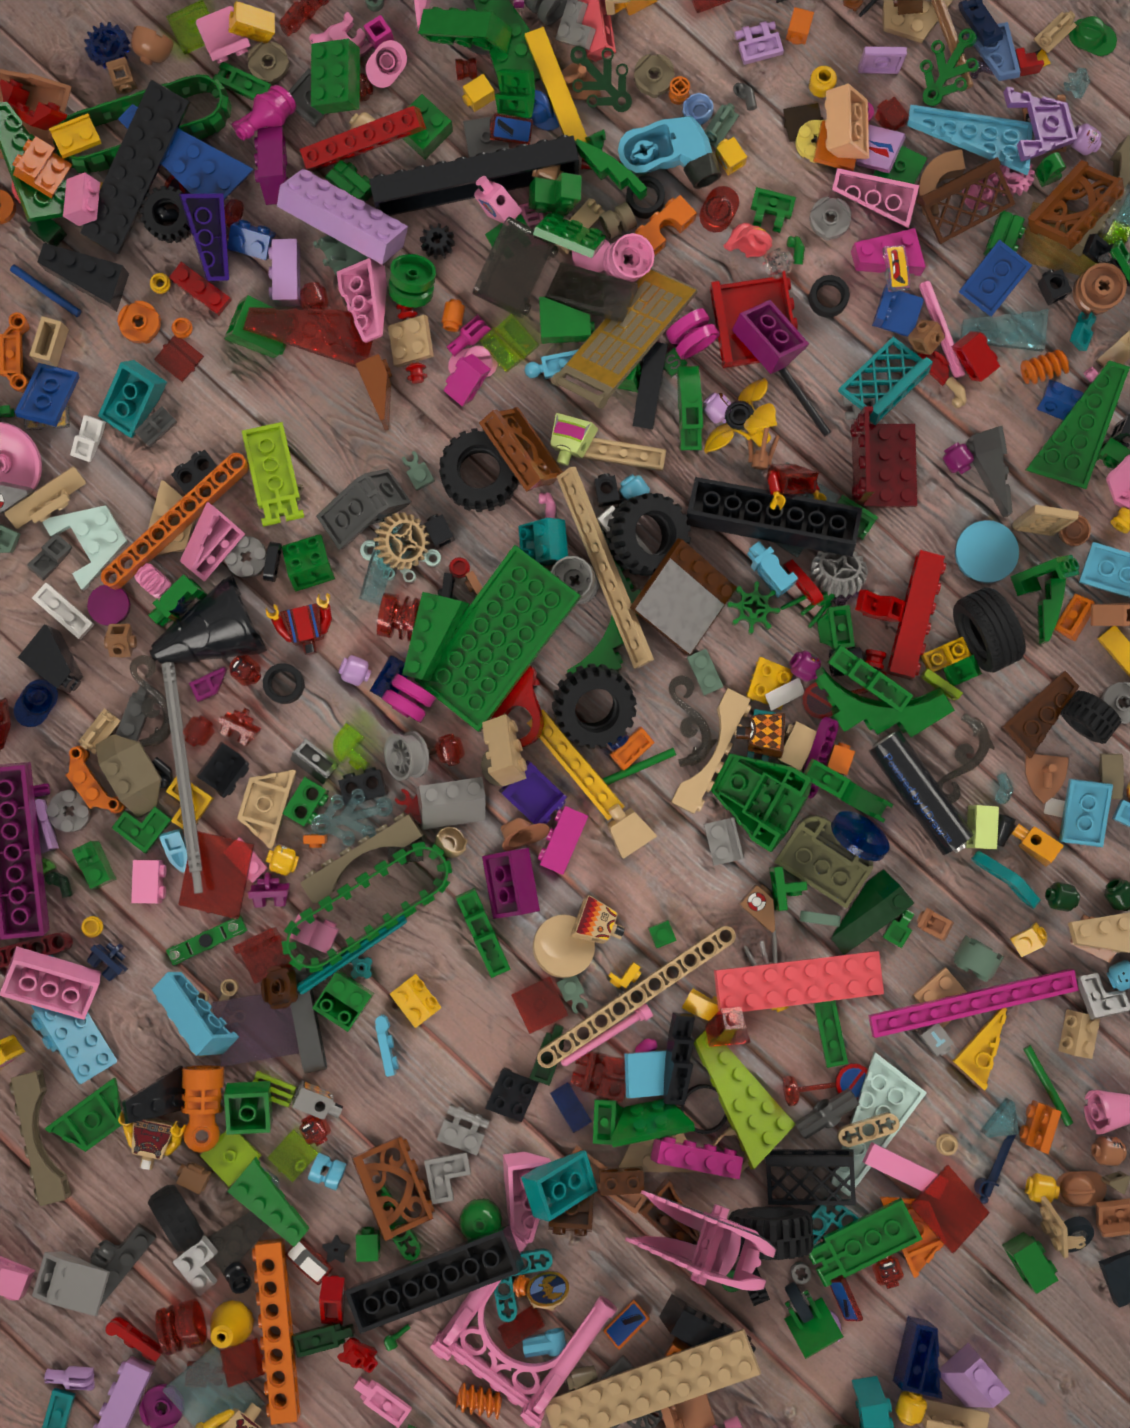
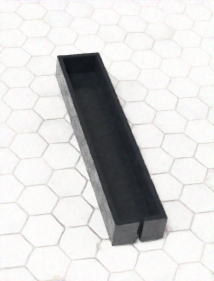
M562 135L554 140L548 141L543 139L531 145L520 144L516 148H501L496 150V152L488 154L482 152L474 157H459L455 161H439L432 166L426 167L421 165L413 170H397L394 174H378L370 178L369 181L376 209L381 210L388 216L473 199L475 198L474 193L478 189L476 181L482 176H486L488 180L498 183L506 191L529 187L535 178L532 176L533 170L561 165L560 170L564 171L563 173L579 175V157L574 135Z

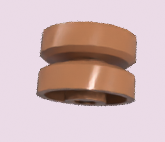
M1095 264L1081 274L1074 283L1072 291L1074 302L1080 310L1087 314H1090V312H1093L1095 315L1103 314L1120 303L1125 296L1127 288L1126 277L1113 264Z

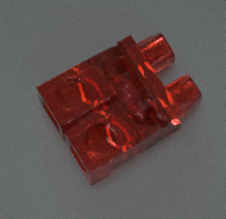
M591 1050L590 1053L576 1060L575 1064L586 1066L585 1074L573 1071L571 1084L580 1087L583 1092L623 1103L626 1091L625 1058Z

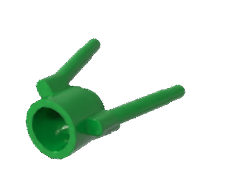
M827 591L821 592L824 600L817 605L819 607L823 605V607L808 625L809 628H812L825 610L832 605L831 601L835 598L834 594L831 593L828 596ZM803 595L781 606L780 609L784 610L807 598ZM812 604L808 605L800 614H806L815 606Z

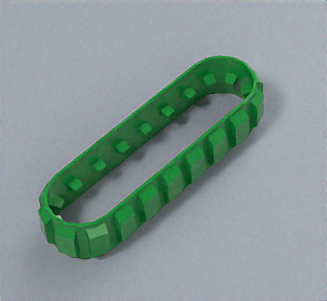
M196 74L170 83L161 84L183 98L200 93H211L215 99L220 98L212 114L205 118L180 125V130L201 140L218 133L226 126L228 118L231 117L232 105L226 89L217 79L213 80L209 75ZM146 89L110 102L98 104L92 108L77 111L68 115L59 124L87 113L94 127L118 120L132 104L137 107L139 106ZM53 140V144L57 148L56 153L58 154V156L62 157L55 141ZM120 145L86 156L76 157L72 155L64 159L73 164L72 168H75L77 173L85 172L90 174L91 172H101L110 169Z
M425 842L410 844V850L405 852L401 848L391 855L393 860L389 863L382 860L373 866L375 872L370 875L364 872L354 878L357 883L350 887L346 883L336 890L338 895L331 899L327 895L318 901L320 907L315 910L309 907L299 913L301 919L297 922L292 920L284 929V932L287 933V939L281 941L283 954H289L291 957L289 964L299 971L303 967L309 968L310 973L323 971V965L330 962L333 966L343 959L342 953L348 950L351 954L361 948L360 942L364 939L370 942L380 935L378 930L385 927L389 930L398 924L397 918L401 915L407 918L417 911L415 906L421 903L422 906H426L435 900L433 895L438 891L443 893L450 884L447 878L448 874L452 873L450 860H445L442 856L445 851L435 844H432L430 847H426ZM423 849L430 851L428 857L433 861L437 857L439 858L441 864L437 865V871L442 872L441 879L436 878L433 884L436 887L427 893L425 889L420 891L419 895L421 898L410 905L407 901L401 904L402 910L393 916H390L389 913L382 916L384 919L382 923L374 928L370 924L364 927L365 934L355 940L350 936L346 939L347 945L337 952L333 948L327 951L329 957L319 962L318 957L311 958V964H306L303 962L305 957L300 953L296 957L292 955L291 950L296 949V942H289L291 933L296 936L301 930L297 926L301 922L306 920L311 924L315 921L314 914L323 908L327 912L333 910L334 908L331 903L342 896L346 900L352 897L350 891L359 885H362L364 888L369 887L370 878L378 873L383 877L389 874L387 868L397 861L401 865L407 862L405 856L411 852H415L416 857L423 856Z

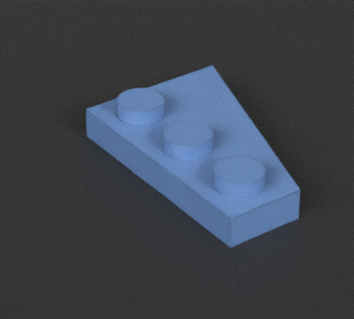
M1008 22L997 24L1003 32L1002 40L983 47L977 38L973 46L998 81L1019 78L1020 68Z

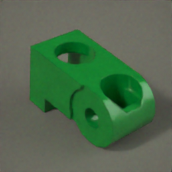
M1055 152L1047 156L1035 169V174L1041 187L1062 178L1061 172L1066 169V165L1060 153Z

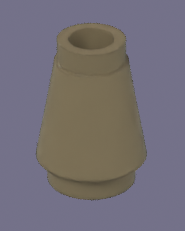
M592 1365L574 1368L565 1381L568 1390H577L598 1379L595 1367Z

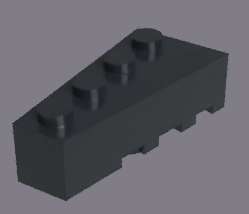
M43 243L37 262L46 272L117 312L129 276L128 271L123 265Z
M671 1294L659 1315V1318L670 1334L693 1346L736 1332L730 1325L717 1321L711 1315L698 1310ZM747 1335L748 1340H749V1342H750V1345H751V1347H752L753 1353H754V1351L756 1350V1347H755V1346L752 1344V1342H751V1339H752V1338Z

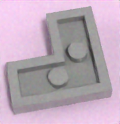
M567 0L555 40L590 50L596 29L582 25L588 4L578 0Z
M1098 973L1076 978L1091 1020L1130 1011V1004L1125 991L1118 990L1105 993Z
M467 1152L426 1159L424 1161L432 1205L454 1200L450 1178L471 1175Z
M205 1235L199 1243L182 1253L172 1262L199 1296L218 1281L205 1265L206 1262L218 1253V1250Z

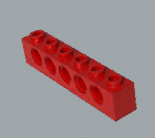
M411 106L301 148L300 152L306 170L315 172L334 165L340 160H347L426 130L420 108Z

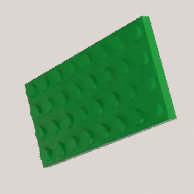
M514 545L462 615L461 622L452 634L451 641L446 646L442 659L431 680L426 681L416 678L415 681L476 731L481 732L483 729L482 722L491 719L582 596L521 548Z

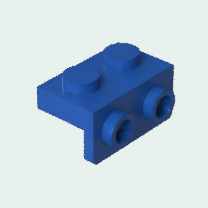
M238 220L230 226L227 249L262 260H268V248L271 247L272 239L275 238L276 233L270 231L269 227L261 225L255 227L249 221Z
M1049 379L1037 409L1063 420L1082 396L1083 392Z

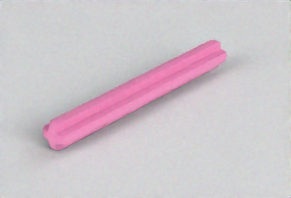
M925 281L919 285L931 320L940 324L945 336L941 346L953 377L960 378L965 375L964 368L951 347L954 345L932 284L930 281Z

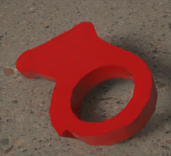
M529 666L491 718L494 719L505 714L508 716L512 709L519 706L527 709L532 717V727L527 736L519 739L522 747L535 743L541 736L544 727L542 711L534 692V687L539 686L540 681L536 679L537 672L532 666Z

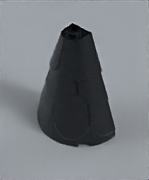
M233 575L223 579L181 619H177L151 645L152 649L149 652L154 661H158L160 664L164 662H174V664L197 663L200 660L257 655L267 651L260 633L254 628L241 600V592Z

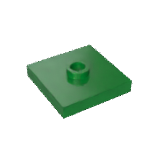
M902 146L890 173L875 170L873 176L915 184L927 157Z

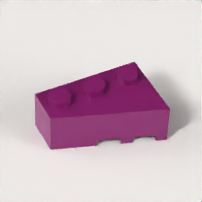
M282 126L260 128L257 130V137H254L255 149L258 150V153L254 154L255 165L258 166V170H254L255 181L260 183L266 205L277 204L280 185L289 179L286 177V166H288L287 151Z

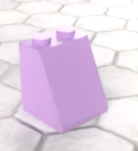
M969 1343L936 1371L965 1407L994 1408L1010 1394L1009 1390Z

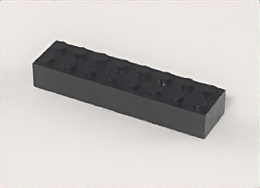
M695 477L687 510L688 520H686L687 526L690 525L702 529L853 557L863 508L780 493L786 498V502L781 510L778 505L773 510L770 507V503L774 496L771 495L769 490Z
M507 1225L352 1285L345 1290V1294L361 1334L518 1274L525 1266L510 1226Z

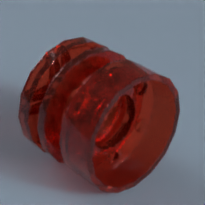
M385 592L378 613L377 636L392 638L395 630H398L399 639L403 640L407 631V640L411 641L421 599L414 598L411 607V598L406 596L403 605H400L398 594Z
M193 1298L180 1302L178 1309L174 1305H169L167 1308H159L156 1311L155 1325L157 1337L165 1355L169 1356L175 1352H182L185 1345L189 1349L205 1345L207 1341L206 1320L197 1299Z

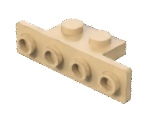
M72 466L7 509L4 514L16 529L30 520L34 523L39 520L43 522L51 516L50 513L54 510L65 508L69 504V495L85 485L86 481L78 470Z
M924 1398L927 1402V1409L922 1420L925 1428H988L990 1417L988 1412Z

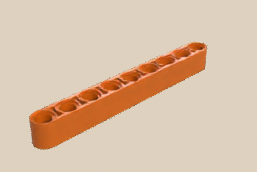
M232 453L109 564L101 573V581L111 589L116 590L123 587L134 577L141 566L143 567L146 563H149L202 514L207 502L211 505L214 504L248 472L249 463L240 453ZM241 460L243 462L240 468H233L236 461ZM221 475H227V479L223 483L218 482V478ZM205 489H211V494L208 497L202 496ZM190 503L196 504L194 510L187 511V506ZM180 517V522L172 526L173 518ZM164 531V537L156 540V534ZM148 545L147 553L140 554L141 548ZM132 559V566L125 569V562ZM112 574H117L116 581L109 583V577Z

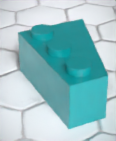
M872 1376L852 1380V1386L857 1396L855 1403L856 1408L859 1410V1427L894 1428L892 1417H889V1412H892L891 1402L889 1398H885L878 1377Z

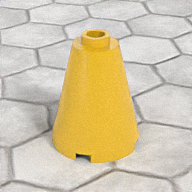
M230 1300L220 1304L214 1310L210 1319L212 1343L218 1348H226L244 1342L253 1330L254 1318L251 1310L241 1301Z

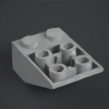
M64 1251L45 1252L32 1296L48 1304L98 1316L110 1272Z

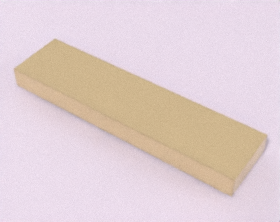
M593 438L583 458L663 471L666 449Z

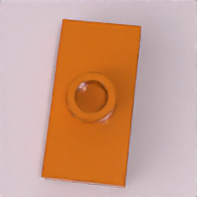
M638 727L609 755L622 770H626L655 742L642 727Z

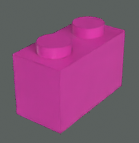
M473 354L465 358L461 357L455 365L457 369L446 379L447 385L443 390L461 406L473 400L491 371L487 365Z

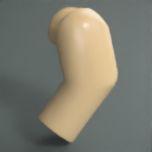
M950 377L945 384L955 393L952 405L955 408H960L967 401L965 388L954 377Z

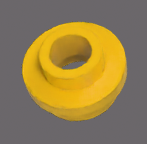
M156 273L150 279V287L155 293L164 294L170 289L171 281L166 274ZM163 281L164 285L162 287H158V283Z

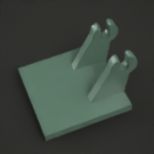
M329 235L320 238L318 242H313L314 247L320 248L327 260L324 259L322 261L324 266L331 267L336 277L337 271L369 258Z

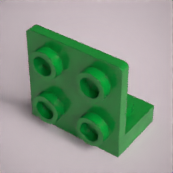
M321 534L282 546L287 574L295 592L335 579Z

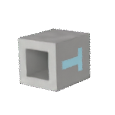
M939 1023L925 1026L917 1032L932 1054L936 1056L939 1054L942 1056L949 1052L950 1046L954 1043Z

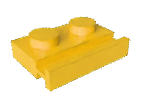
M88 113L49 128L63 159L102 144Z

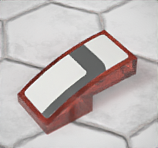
M303 1238L295 1247L291 1246L285 1253L286 1257L317 1285L322 1283L323 1276H328L334 1269Z

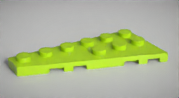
M709 1026L694 1040V1046L703 1066H706L711 1077L712 1086L716 1088L719 1095L718 1099L732 1130H735L740 1141L739 1145L747 1156L748 1165L753 1170L795 1126V1123Z

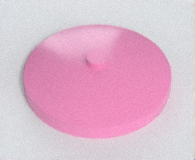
M0 422V482L31 487L35 490L42 472L41 456L36 444L20 428L9 423Z

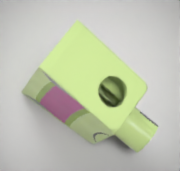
M556 413L550 443L551 447L559 452L556 462L568 466L571 456L583 458L598 428L592 422Z

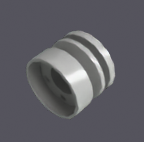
M567 556L558 560L552 567L551 572L582 596L576 604H585L597 595L600 583L593 566L584 559L577 556ZM577 579L581 583L577 585L574 583V580Z

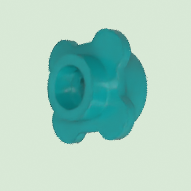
M357 957L351 961L353 965L351 976L353 978L364 977L368 979L372 976L370 971L371 958L359 959Z

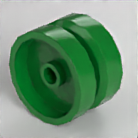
M405 254L395 258L390 265V279L388 283V294L392 300L405 307L417 308L428 304L434 293L435 266L427 258L416 254Z

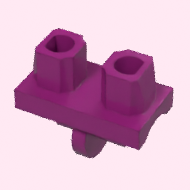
M266 872L265 879H257V885H251L248 897L249 899L252 898L255 908L265 907L267 905V898L274 897V906H285L290 891V883L279 884V878H272L271 873Z

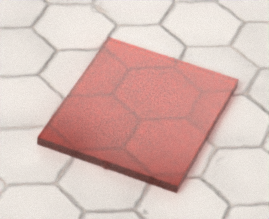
M197 831L203 870L201 871L203 893H194L192 873H189L187 859L178 905L205 911L208 914L213 913L239 919L254 844L226 838V836Z

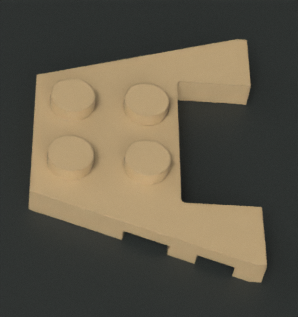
M883 0L884 32L922 43L938 22L934 7L930 1L923 0V13L898 15V7H894L893 0ZM944 0L948 9L953 0Z

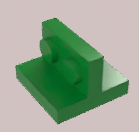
M769 867L774 910H788L786 895H802V891L807 890V882L785 883L783 867Z

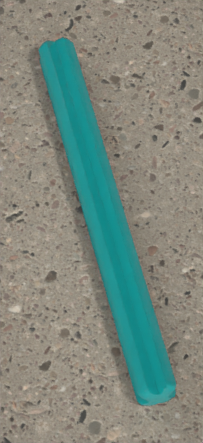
M401 915L397 918L398 924L389 930L385 927L378 930L380 935L370 942L364 939L360 942L362 947L351 954L348 950L342 953L343 959L333 966L330 962L323 966V971L314 972L298 983L297 990L301 995L306 993L406 924L407 919Z

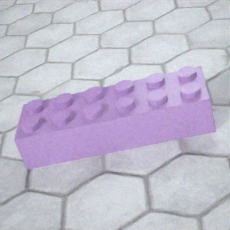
M302 169L280 185L277 207L374 261L384 264L403 248L408 226L388 216L381 210L368 205L363 200L348 194L345 190L339 189L328 181L312 174V172Z

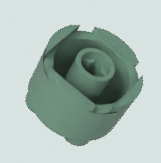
M965 935L953 958L955 959L954 963L957 964L956 966L966 972L971 969L976 977L988 982L989 979L993 978L1004 956L993 952L992 948Z

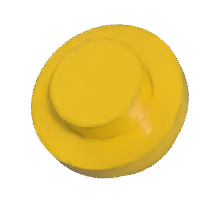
M96 916L85 918L81 925L83 934L91 938L99 936L103 931L102 920Z

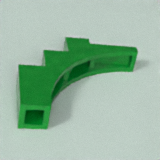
M614 560L632 604L641 590L631 591L634 587L629 577H624L622 573L624 569L620 567L621 562ZM613 615L603 638L595 649L580 663L568 669L567 673L569 671L572 674L577 671L576 667L581 665L583 668H588V664H595L596 667L602 664L606 665L609 669L621 670L620 664L623 663L619 652L615 653L614 650L623 646L624 642Z
M823 667L815 671L817 676L815 682L821 690L825 689L829 695L826 697L833 706L831 708L833 716L830 718L838 721L839 727L841 726L844 732L864 720L870 731L874 729L877 735L897 723L902 733L907 732L910 737H913L955 711L941 687L925 695L912 698L902 713H900L882 700L863 697L844 688Z

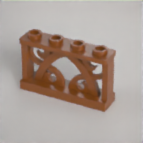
M1081 160L1028 217L1030 232L1036 235L1039 233L1067 246L1071 250L1076 244L1081 242L1083 236L1096 225V222L1103 214L1109 211L1114 202L1122 197L1124 193L1123 178H1116L1089 166L1088 162ZM1088 179H1091V180H1093V181H1095V182H1094L1093 184H1091V183L1088 181ZM1104 185V186L1109 187V188L1105 191V188H1103V187L1097 188V187ZM1086 195L1088 196V209L1067 215L1066 203L1069 200H1077ZM1047 224H1056V225H1055V228H1054V227L1049 226V225H1047ZM1062 224H1065L1066 231L1069 227L1073 226L1067 233L1060 231Z
M518 407L502 411L492 410L479 422L526 492L531 491L533 488L552 485L557 480V476L563 472Z
M397 1136L351 1157L382 1238L385 1241L434 1219L432 1213L435 1210L431 1200L427 1201L424 1192H427L422 1179L418 1180L416 1172L419 1171L414 1159H410L408 1154L411 1151L406 1138L402 1139L401 1136ZM390 1148H396L400 1152V1159L397 1161L393 1160L392 1154L389 1157V1164L385 1163L384 1156L386 1151ZM380 1152V1163H364L363 1159ZM404 1162L406 1164L408 1172L399 1168L404 1164ZM378 1171H381V1181L379 1183H374L372 1180L373 1176H379ZM386 1172L396 1174L406 1181L405 1190L399 1204L389 1196L377 1197L376 1192L385 1184ZM413 1187H415L418 1196H411ZM389 1201L396 1208L393 1211V1208L390 1206V1209L386 1211L383 1208L384 1203ZM417 1202L421 1206L420 1215L415 1218L407 1216L404 1212L405 1208L415 1211L412 1209V1205ZM400 1215L407 1221V1223L390 1230L389 1226Z

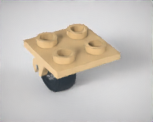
M1046 1196L1041 1197V1228L1046 1235L1050 1236L1055 1250L1060 1251L1065 1259L1068 1257V1253L1076 1252L1086 1247L1094 1237V1229L1091 1223L1081 1216L1062 1220Z

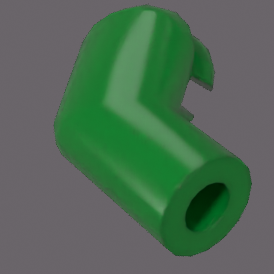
M796 235L795 237L789 236L787 247L794 248L793 264L803 265L805 247L800 237Z

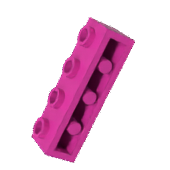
M673 1137L654 1139L650 1160L658 1164L740 1179L744 1157L737 1155V1150L724 1148V1151L717 1150L716 1146L704 1144V1147L696 1146V1142L688 1140L679 1143Z

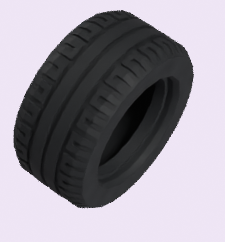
M984 587L957 600L953 608V618L959 637L964 638L971 656L974 655L982 670L994 673L1022 659L1026 651L1023 630L1010 604L998 591Z

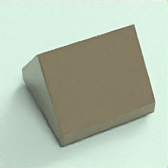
M1117 1171L1103 1176L1101 1180L1125 1195L1130 1182V1176Z

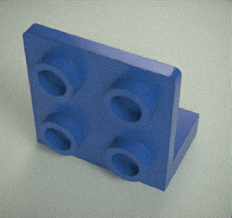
M888 279L883 289L872 326L908 337L916 327L924 299L894 289L895 287H892V280Z

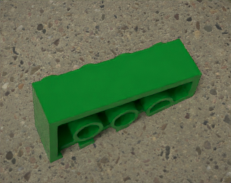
M422 592L402 675L426 681L431 680L442 659V654L446 646L449 645L450 638L456 627L458 628L464 611L467 610L469 603Z

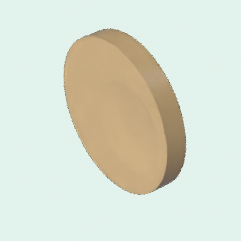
M557 915L551 917L539 926L534 935V957L538 965L552 976L559 978L573 977L584 971L593 959L595 942L570 936L576 921L574 916Z

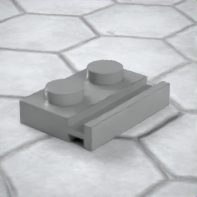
M734 817L703 824L713 866L744 859Z

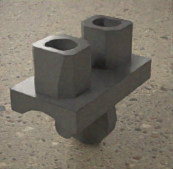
M161 406L153 415L148 416L146 421L134 432L151 447L177 421Z

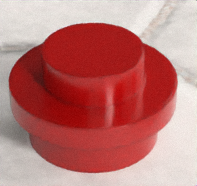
M458 557L450 562L449 571L455 578L461 579L470 572V565L466 559Z

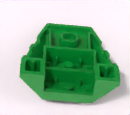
M730 753L711 788V792L726 810L731 812L736 818V822L746 830L753 842L772 852L789 832L806 802L813 778L794 767Z

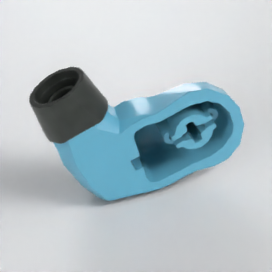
M692 116L663 119L643 128L627 131L620 139L618 147L620 161L633 174H647L658 169H670L681 165L684 167L683 170L695 189L707 187L721 177L716 155L712 152L709 139L701 125Z

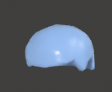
M696 93L683 102L682 112L684 117L692 116L701 125L705 124L712 117L714 105L706 94Z

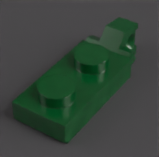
M555 1023L552 1033L546 1032L540 1049L559 1037L564 1027ZM565 1039L561 1040L559 1043L560 1050H563L564 1048L563 1043ZM544 1052L541 1055L543 1063H550L553 1059L551 1052ZM536 1057L529 1079L550 1086L557 1064L550 1068H544L538 1063Z
M332 1323L292 1335V1340L297 1358L337 1348L340 1344L345 1343V1338L354 1336L355 1330L353 1324L341 1327L340 1323Z

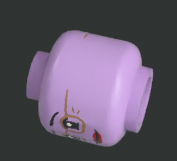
M1087 123L1076 126L1074 129L1077 139L1070 146L1085 156L1092 152H1097L1102 144V141H1100L1101 132Z

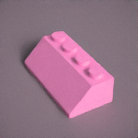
M16 946L0 990V996L84 1020L98 989L101 971Z

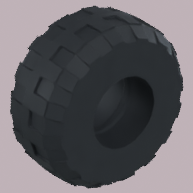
M166 1185L150 1196L148 1205L177 1252H185L201 1241L204 1232L175 1185Z

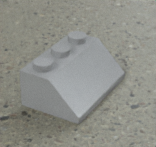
M482 777L429 784L416 788L422 830L485 820L486 797Z

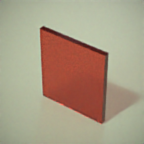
M946 1165L910 1204L912 1209L953 1254L990 1213L949 1165Z

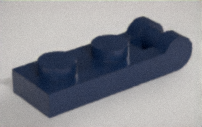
M963 0L958 3L961 14L976 33L983 47L1003 39V32L982 0Z

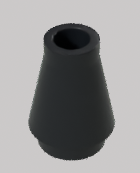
M999 814L997 845L1005 846L1006 841L1016 827V819Z

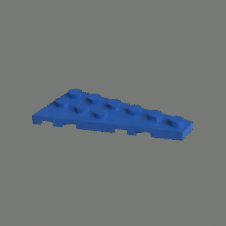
M133 104L118 118L127 129L138 108ZM178 129L162 163L191 194L223 193L224 200L254 171L253 168L180 129Z

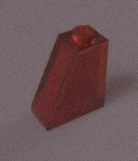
M742 1007L721 1008L705 1025L709 1047L747 1044L751 1042Z

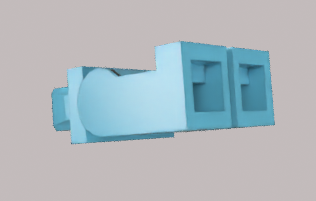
M758 541L749 548L747 553L753 561L751 568L754 572L758 571L759 576L769 589L776 592L775 596L778 599L795 585L798 577L794 572L788 575L780 566L779 559L773 554L774 550L771 546L766 549Z

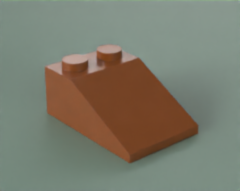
M377 354L356 363V366L384 430L387 431L389 430L392 385L389 378L392 377V373L386 359L381 360L380 355Z

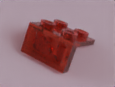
M277 927L270 928L233 946L236 954L241 953L255 984L266 978L269 973L266 971L272 966L292 967L289 964L291 960L290 955L283 954L282 938Z

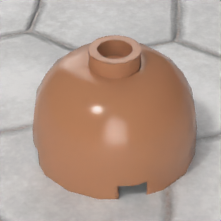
M136 26L132 33L131 45L135 54L141 57L140 61L147 65H152L153 62H164L173 49L174 41L165 35L159 36L156 34L157 31Z

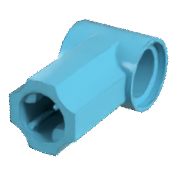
M555 1328L545 1331L544 1334L522 1337L525 1358L546 1354L558 1356L566 1346L564 1329Z

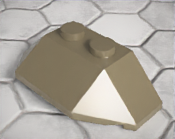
M113 734L96 744L98 764L120 802L138 818L150 812L154 807H157L162 778L141 743Z

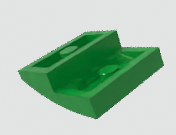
M498 70L497 77L500 92L495 94L498 115L531 118L535 100L534 71Z

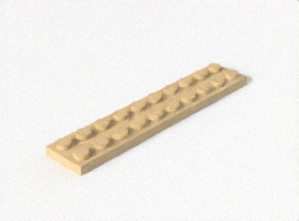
M741 1329L595 1381L577 1390L573 1389L556 1395L545 1408L551 1428H610L761 1374L745 1329Z

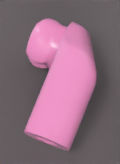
M548 492L540 493L539 503L546 504L545 518H555L556 504L552 495Z

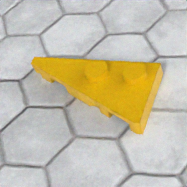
M1007 1008L999 1009L952 1060L984 1091L988 1087L987 1081L990 1070L993 1068L994 1056L998 1050L1001 1029L1007 1017Z

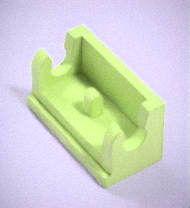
M968 806L967 825L974 835L966 842V848L997 849L999 807Z

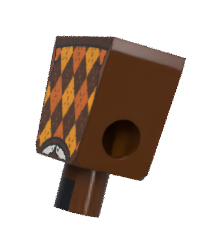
M786 713L751 716L749 727L737 726L736 739H747L748 751L782 759Z

